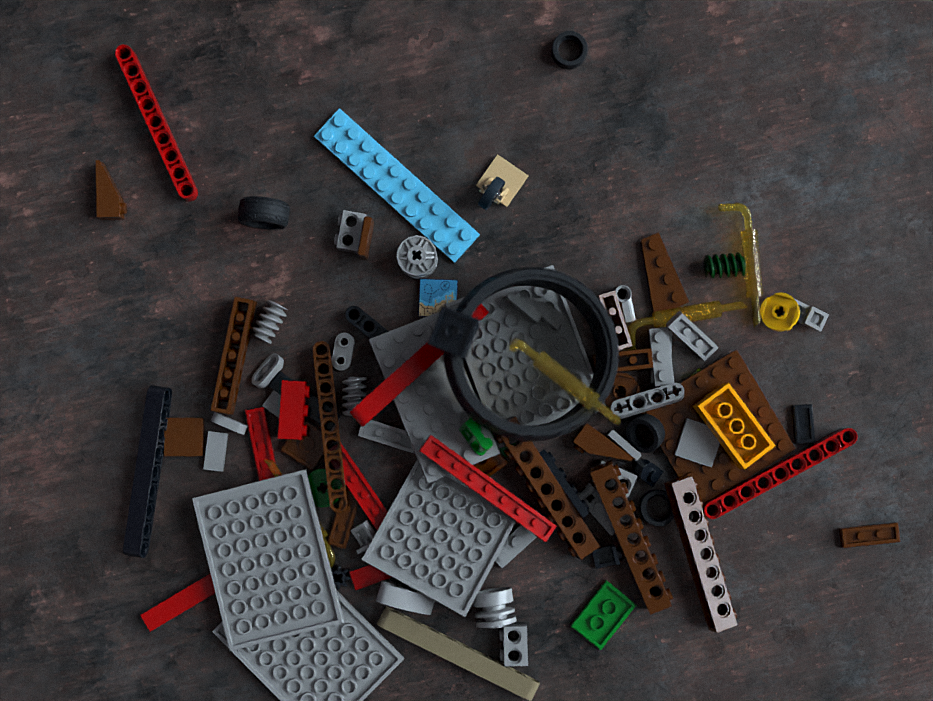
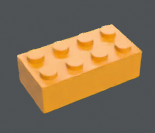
M722 383L693 405V408L739 469H746L775 447V444L730 383Z

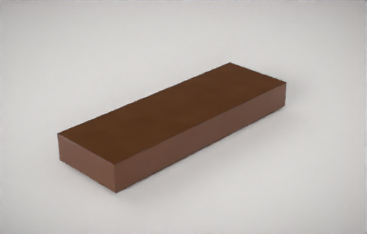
M346 489L347 508L344 512L335 514L327 542L329 545L343 549L347 547L359 505L349 489ZM340 499L337 509L343 508V500Z
M897 522L839 528L841 548L901 542Z

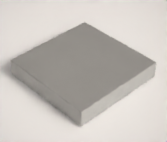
M686 418L674 455L712 468L720 442L707 425Z

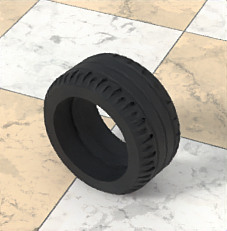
M244 197L239 202L237 218L245 226L280 230L288 225L290 207L286 202L274 198Z

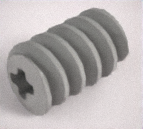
M267 300L270 308L263 307L266 314H259L262 321L256 320L255 322L259 327H252V330L255 332V336L271 344L272 341L268 337L276 336L272 330H279L276 323H283L280 316L286 317L287 315L283 310L288 309L271 300Z
M346 377L348 379L342 381V384L348 386L342 389L343 392L348 393V395L342 396L343 400L348 401L342 404V407L347 408L346 411L342 412V415L352 416L349 412L363 400L361 397L366 396L367 393L361 391V389L367 387V385L361 383L367 380L366 377Z

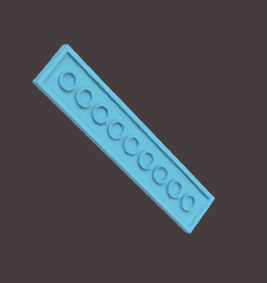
M340 108L314 135L322 145L422 235L429 239L452 262L455 263L480 236L474 228Z

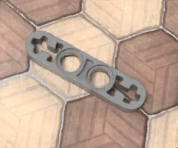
M671 383L618 399L611 405L612 415L615 418L623 419L679 402L684 398V387L680 383ZM674 388H676L677 391H680L679 396H675V394L670 393L673 392ZM664 391H667V394H670L668 395V400H666ZM656 393L661 394L663 397L658 403L653 402L651 399ZM636 399L643 400L644 405L641 408L633 406V402ZM626 402H630L631 411H629ZM618 405L624 408L622 413L614 411Z

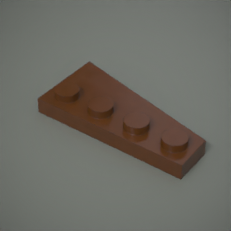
M659 232L642 239L640 242L647 273L646 277L652 302L653 317L689 303Z

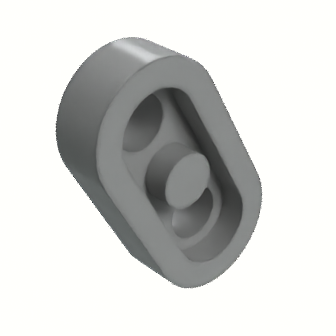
M340 333L335 339L331 362L333 367L339 371H344L351 365L355 341L349 333ZM342 339H347L348 344L343 346L341 344ZM340 357L344 358V363L341 365L337 362Z
M276 353L269 355L253 374L252 383L260 389L268 386L275 375L283 368V358Z

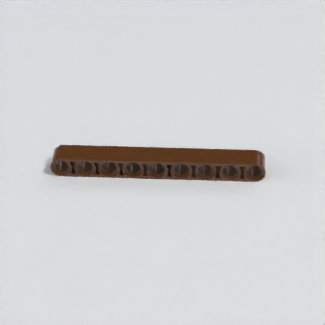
M319 341L313 346V359L329 503L333 512L342 513L347 508V495L329 345L324 341ZM319 347H324L327 352L324 355H318L316 350ZM327 366L329 368L328 373L320 374L318 372L319 367ZM329 385L331 391L329 393H322L320 391L321 386ZM330 403L333 406V410L331 412H324L322 409L323 405ZM328 422L335 424V429L331 432L326 431L324 428ZM334 441L338 447L336 450L330 451L326 447L327 443ZM331 461H338L340 467L337 470H331L329 468ZM333 480H340L342 486L340 489L334 490L331 487V482ZM336 499L343 500L344 506L342 509H335L333 507V502Z

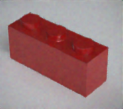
M282 380L278 428L279 439L303 440L304 436H307L308 426L305 425V417H308L309 405H306V397H310V386H307V382Z

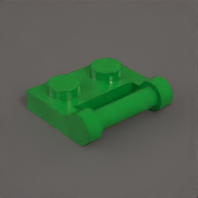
M472 418L464 422L458 429L478 456H483L493 445L492 440L484 437L481 432V426L476 421H473Z

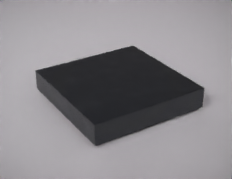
M442 306L428 345L466 359L481 320Z

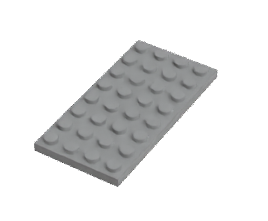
M440 312L369 339L385 380L429 341ZM444 354L393 399L427 484L450 475L419 452V449L429 435L434 436L472 465L500 454L492 433L481 426V432L485 438L492 440L493 445L483 456L475 454L458 430L471 417L463 410L450 388L445 371ZM464 369V372H465V376H466V378H467V381H468V383H469V385H470L472 391L474 392V390H473V388H472V386H471V383H470V381H469V378H468V376H467V374H466V371H465V369Z

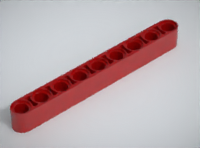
M120 45L115 51L116 58L180 197L186 201H194L198 196L197 187L137 55L128 45ZM125 52H130L128 58L122 59ZM137 69V73L134 76H130L131 70ZM145 86V90L142 93H138V88ZM148 103H153V107L150 110H145V106ZM160 119V125L153 127L154 121ZM168 136V142L161 144V139ZM176 153V159L169 161V155ZM184 170L183 177L176 178L177 172ZM191 187V194L184 196V190Z
M480 303L471 317L482 320L489 314V311ZM427 342L349 413L364 427L444 354V350L428 345Z
M842 428L704 503L702 508L704 515L707 518L716 519L850 447L856 443L857 433L851 428ZM845 432H848L850 435V439L847 442L843 440ZM828 441H831L833 443V448L831 451H828L826 449V443ZM811 450H814L816 452V458L814 460H811L809 458V452ZM794 459H797L800 463L797 469L792 467ZM781 468L783 475L778 479L775 476V471ZM764 477L766 485L760 488L758 480ZM747 486L749 488V494L746 497H743L741 495V489ZM730 495L732 497V503L731 505L726 506L724 504V498ZM709 505L715 506L716 510L713 515L707 513Z

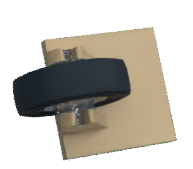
M497 154L476 184L480 188L479 192L483 194L478 205L485 210L493 202L501 203L508 207L529 176Z

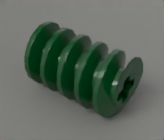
M737 252L735 257L732 253H729L727 257L725 254H721L720 257L714 254L712 259L710 255H705L704 273L706 278L709 273L712 279H714L715 273L718 274L719 278H722L723 272H725L727 278L730 276V272H733L734 277H737L738 271L741 272L742 276H745V259L741 253Z

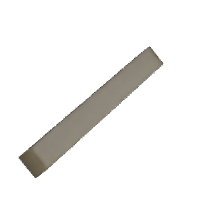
M385 606L377 622V625L529 701H532L540 685V682L510 666H504V663L388 606Z

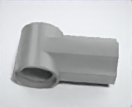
M625 285L616 287L613 290L616 292V295L619 289L626 291V298L624 300L618 298L625 323L636 321L630 288Z

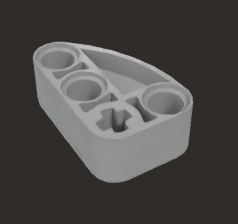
M389 580L381 581L376 601L381 604L431 615L435 600L412 587Z

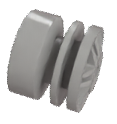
M417 235L408 237L402 241L397 251L399 267L410 278H427L437 267L438 256L436 247L426 237ZM414 253H416V254L421 253V255H420V256H421V260H419V259L413 260V259H414L413 254H414Z
M511 587L491 588L478 592L473 606L483 608V610L475 613V618L484 619L476 621L477 628H500L516 622V615H507L515 612V608L505 606V604L513 601Z

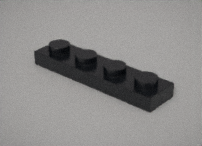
M545 449L539 453L581 518H585L589 514L587 503L583 499L580 501L576 495L578 491L572 483L569 485L565 479L567 476L561 467L558 469L554 462L556 460L550 452L547 453Z

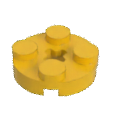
M780 292L775 293L769 298L767 297L760 307V315L762 321L769 329L782 332L791 330L797 323L800 309L798 303L791 295ZM782 307L785 314L777 317L775 310H779Z

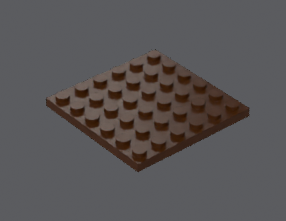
M737 349L680 382L684 387L685 393L681 401L640 413L655 416L660 420L665 430V439L660 448L678 478L684 475L693 476L698 486L696 489L698 496L703 504L796 449ZM722 383H730L775 444L774 448L746 469H739L721 444H719L712 468L674 455L686 418L705 424L693 408V405ZM674 388L673 392L670 394H675V396H679L680 391H677L676 388ZM665 391L666 400H668V395L670 394H667V391ZM660 394L653 398L652 401L658 403L663 397Z

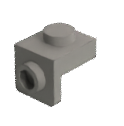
M368 520L351 529L352 534L361 546L356 550L358 554L363 551L366 553L376 534Z

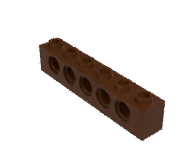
M234 297L211 411L234 415L257 302L254 300Z

